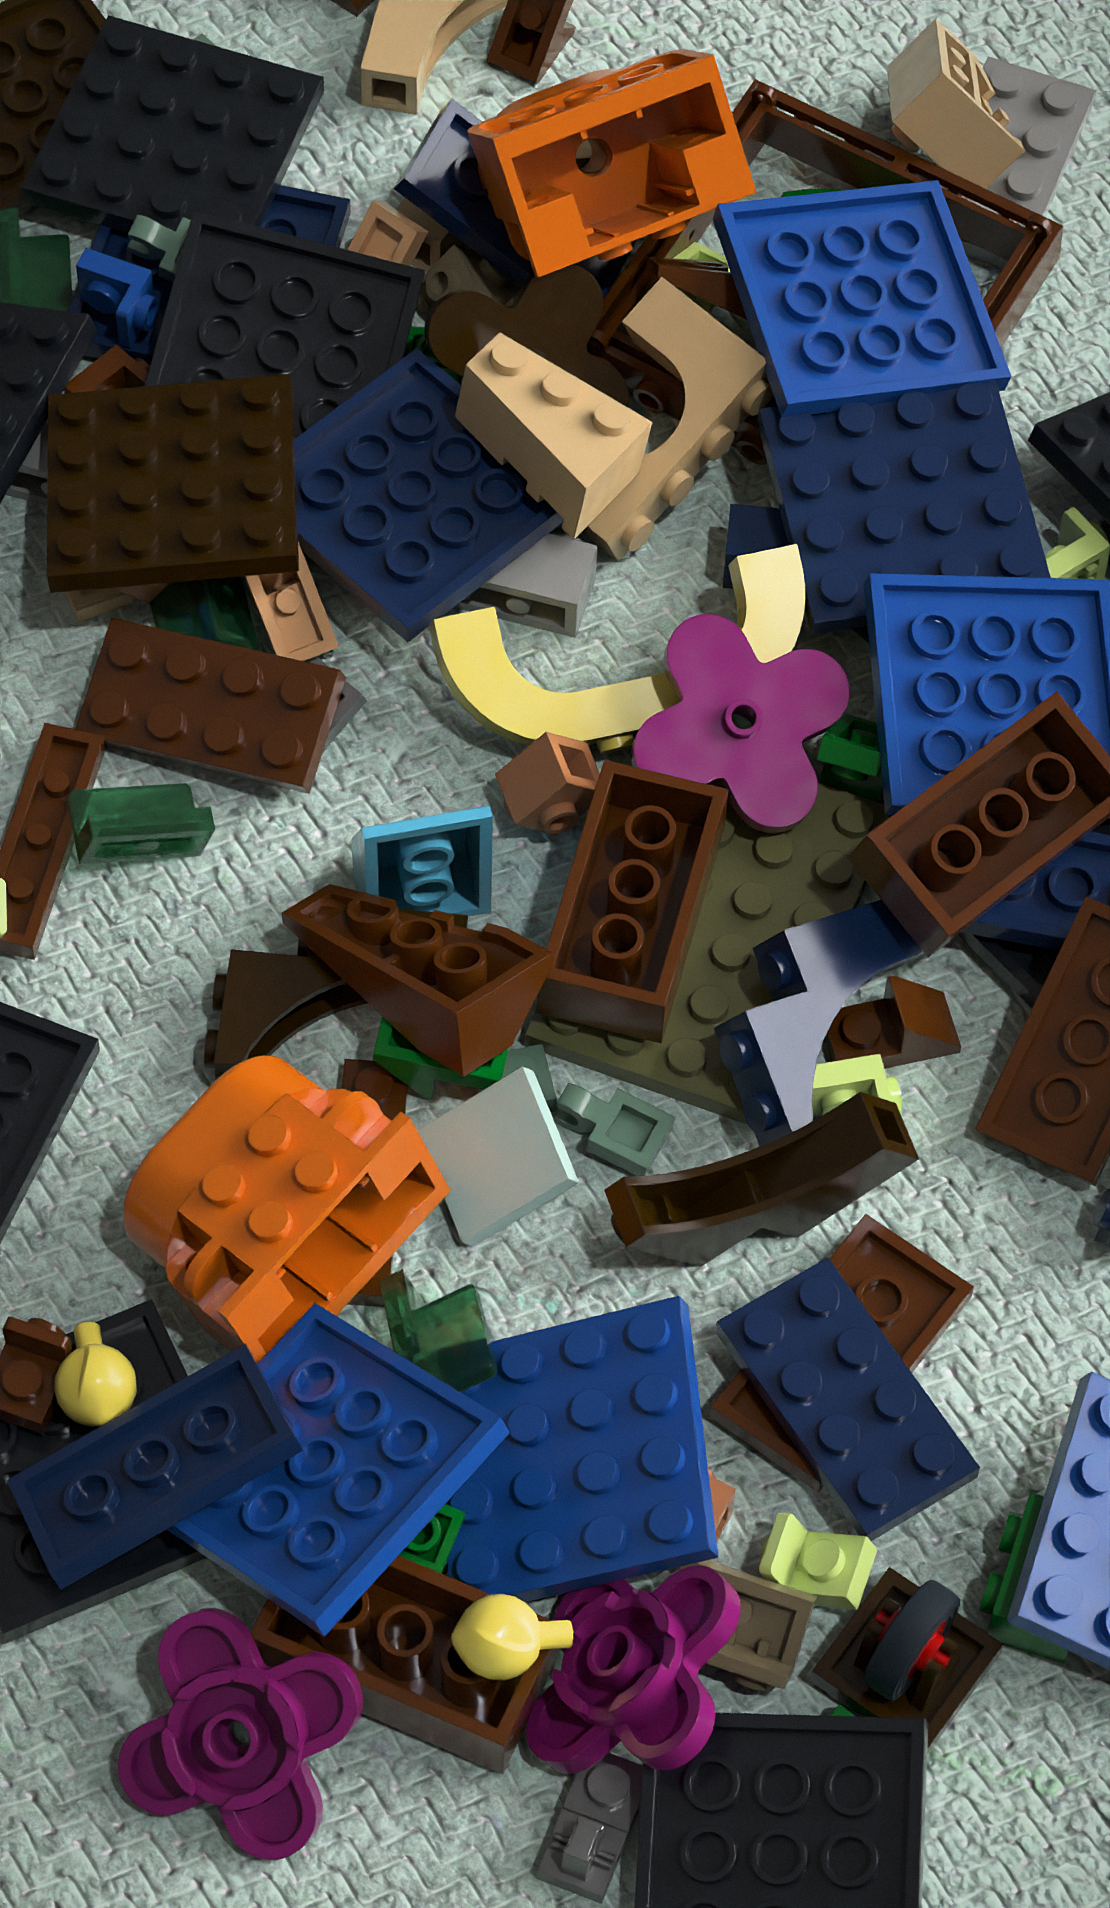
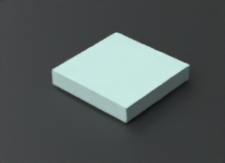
M523 1066L418 1130L419 1135L451 1189L445 1197V1201L460 1239L465 1244L475 1246L579 1184L534 1071Z

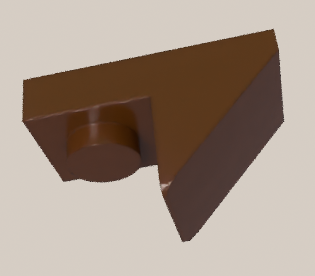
M508 0L486 61L535 83L540 82L575 32L576 26L566 22L573 0Z
M897 976L887 977L883 999L842 1007L832 1021L825 1036V1042L832 1062L880 1054L884 1069L957 1054L961 1051V1044L944 992Z

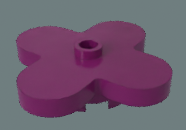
M700 614L688 618L674 630L664 652L665 673L679 699V703L651 716L640 727L631 749L632 766L728 789V798L734 810L750 827L767 833H780L790 830L800 824L808 815L816 801L818 792L816 773L802 747V743L827 732L838 722L849 701L850 688L847 676L835 659L826 653L813 649L794 650L767 663H762L757 659L743 631L729 619L714 614ZM740 715L745 717L752 727L749 729L736 727L731 716Z
M695 1565L675 1572L652 1593L635 1589L625 1579L567 1592L557 1608L554 1621L570 1620L573 1628V1644L571 1648H561L564 1653L561 1671L553 1668V1684L542 1693L530 1712L526 1736L531 1751L554 1770L566 1774L577 1773L590 1768L620 1741H622L630 1753L648 1767L656 1770L675 1769L692 1760L707 1743L715 1722L714 1702L698 1678V1671L729 1641L737 1627L741 1604L736 1589L712 1568Z
M203 1608L182 1616L166 1630L158 1650L159 1671L173 1706L168 1713L136 1728L123 1743L118 1759V1774L121 1785L128 1797L137 1806L154 1814H176L205 1801L215 1804L220 1811L230 1836L242 1850L254 1857L265 1860H278L289 1857L312 1840L322 1820V1798L309 1768L308 1757L334 1746L347 1737L355 1728L363 1708V1693L360 1682L354 1671L344 1661L334 1655L323 1652L303 1653L275 1666H267L263 1662L247 1626L238 1617L225 1610ZM236 1720L247 1728L250 1735V1743H244L235 1736L234 1724Z

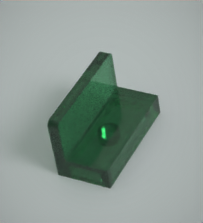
M18 208L0 209V302L69 311L73 300L69 237L66 234L22 237Z
M241 576L172 582L149 602L156 628L260 651Z
M186 783L80 789L71 791L67 798L79 864L201 856L215 831L211 807L195 808L191 787Z
M403 1269L379 1280L394 1352L459 1392L486 1381L497 1374L498 1370L480 1294L473 1284H468L425 1304Z

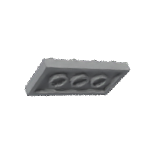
M988 56L983 70L996 94L987 102L993 113L998 108L1006 112L1010 123L1005 129L1013 137L1015 136L1021 141L1025 152L987 189L1046 217L1093 107L1096 90ZM969 198L967 199L968 201H970V202H972V203H975V204H977V205H979V206H981V207H983V208H985V209H987V210H989V211H991V212H993V213L998 214V212H996V211H994V210H992V209H990V208H988V207H985V206H983V205H981V204H979V203H977V202H975V201H973V200H971V199H969ZM960 238L968 258L999 268H1004L1008 260Z

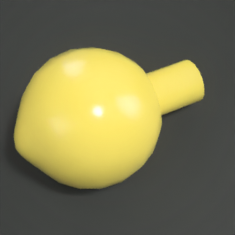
M87 1321L78 1324L73 1330L76 1349L60 1364L55 1375L54 1391L57 1403L66 1416L84 1426L100 1427L130 1409L137 1393V1382L131 1362L119 1350L104 1345L102 1343L100 1326L95 1322Z
M494 1594L487 1595L473 1602L465 1610L452 1633L451 1640L463 1662L475 1674L487 1679L507 1680L518 1677L526 1672L536 1661L540 1649L571 1648L573 1644V1628L570 1620L538 1621L535 1612L524 1601L511 1595Z

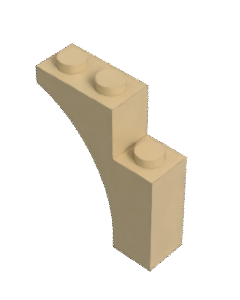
M379 0L360 67L361 106L417 115L427 80L444 52L472 25L506 7L508 0Z

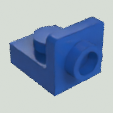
M85 248L76 264L80 301L88 303L91 307L103 313L111 314L115 312L119 344L132 348L141 330L146 332L150 330L158 313L159 299L154 296L151 270Z

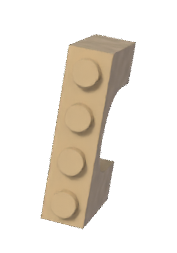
M663 277L656 282L624 318L622 323L635 345L684 384L685 407L679 425L673 434L661 446L643 456L639 474L582 531L618 562L629 550L636 551L644 545L653 532L656 519L669 505L675 506L679 504L689 494L694 485L696 474L709 460L715 461L719 459L732 444L735 430L749 415H757L759 409L765 408L773 397V392L765 372V357Z

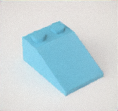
M490 805L361 828L352 837L353 873L357 891L396 900L398 909L429 912L437 910L450 914L468 915V917L491 913L493 816Z

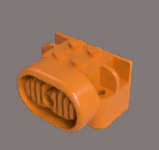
M679 49L647 58L619 70L602 69L592 71L514 101L500 111L496 117L478 123L467 130L478 162L479 178L483 189H487V197L492 204L495 216L504 221L514 250L525 260L530 261L534 275L538 278L595 255L601 261L619 257L633 249L631 241L649 234L652 235L653 239H662L678 234L687 228L685 220L716 209L718 204L731 203L757 193L714 54ZM588 140L592 149L591 159L585 167L579 169L576 164L577 149L584 141Z
M262 1055L246 1059L223 1073L148 1152L133 1175L127 1189L123 1205V1225L131 1242L166 1269L168 1281L203 1330L230 1352L246 1343L256 1362L259 1363L315 1303L337 1316L448 1195L451 1189L412 1120L400 1111L393 1120H390L382 1113L377 1102L363 1091L351 1092L346 1089H330L325 1091L285 1060L276 1056Z

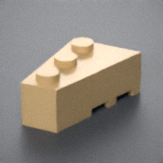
M936 18L887 66L888 93L891 106L889 110L892 122L894 123L891 130L897 139L913 153H916L921 148L941 168L987 189L1025 152L1021 141L1015 136L1013 137L1005 129L1010 123L1006 112L1001 108H998L994 113L992 112L987 101L996 93L977 57Z
M500 332L466 364L455 417L501 465L509 462L528 481L526 491L537 503L545 499L564 519L562 529L573 540L639 474L652 426V421Z

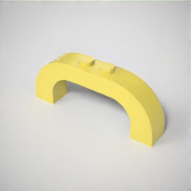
M794 544L737 556L728 565L737 603V626L745 634L757 659L762 663H767L791 652L801 630L805 609V581L798 546ZM495 607L433 619L429 626L438 667L456 700L484 727L503 738L522 745L529 746L542 734L550 732L587 742L588 745L597 743L599 753L630 748L633 745L634 735H637L640 727L647 719L679 703V699L666 673L570 693L552 692L533 685L516 671L507 657Z

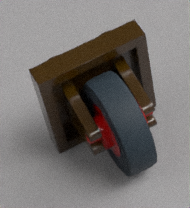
M889 1567L814 1667L810 1681L862 1717L926 1719L928 1723V1755L999 1657L1003 1643L957 1613L960 1606V1598L944 1585L931 1579L919 1587Z

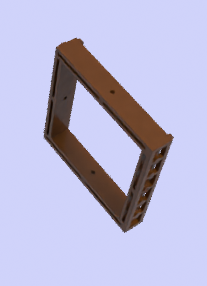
M755 79L732 112L748 166L751 165L759 151L766 144L858 189L927 182L916 176V174L931 181L938 180L941 186L946 187V190L941 189L959 237L1008 260L983 299L1001 348L1060 258L1063 225ZM777 107L780 108V109H782V110H784V111H786V112H788V113L793 114L794 116L792 117V116H790V115H788V114H786V113H784V112L778 110ZM816 125V126H818V127H820V128H822V129H824V130H826V131H828V132H830V133H832V134H835V135H837V136H839V137H841V138H843V139H845V140H844V141H843V140H840V139H838V138H836V137H834V136H832V135H830V134H828V133H826V132H824V131H822V130H820V129L815 128L814 126ZM865 150H868L876 155H879L891 161L892 164L866 152ZM969 198V199H971V200H973V201H975V202H977V203H979V204H981V205H983V206H985V207H988V208H990V209H992V210L998 212V214L993 213V212H991V211H989V210H987V209H985V208H983V207H981V206H979V205H977V204H975V203H972V202L968 201L967 199ZM716 209L685 220L687 228L678 234L662 239H653L651 234L647 235L604 298L601 319L586 346L588 353L611 365L621 374L626 382L629 395L634 397L643 408L653 413L664 412L678 420H681L685 407L684 384L633 343L622 321L660 279L646 269L648 257L674 258L694 242L698 243L713 221L712 217ZM758 414L755 416L749 415L735 430L734 440L730 446L738 449L742 456L755 464H768L757 424Z

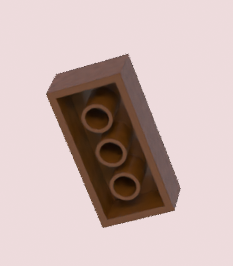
M1056 691L875 828L847 858L929 958L1110 817V755Z
M604 760L546 948L553 953L554 964L537 995V1013L662 1044L723 835L728 789Z
M399 1555L325 1637L268 1598L251 1630L263 1662L267 1666H275L308 1652H323L334 1655L344 1661L354 1671L360 1682L363 1693L362 1714L501 1774H504L527 1725L530 1712L540 1697L560 1654V1649H540L536 1661L526 1672L518 1677L507 1680L487 1679L475 1674L466 1666L455 1650L451 1637L465 1610L473 1602L491 1594ZM536 1614L538 1621H552Z

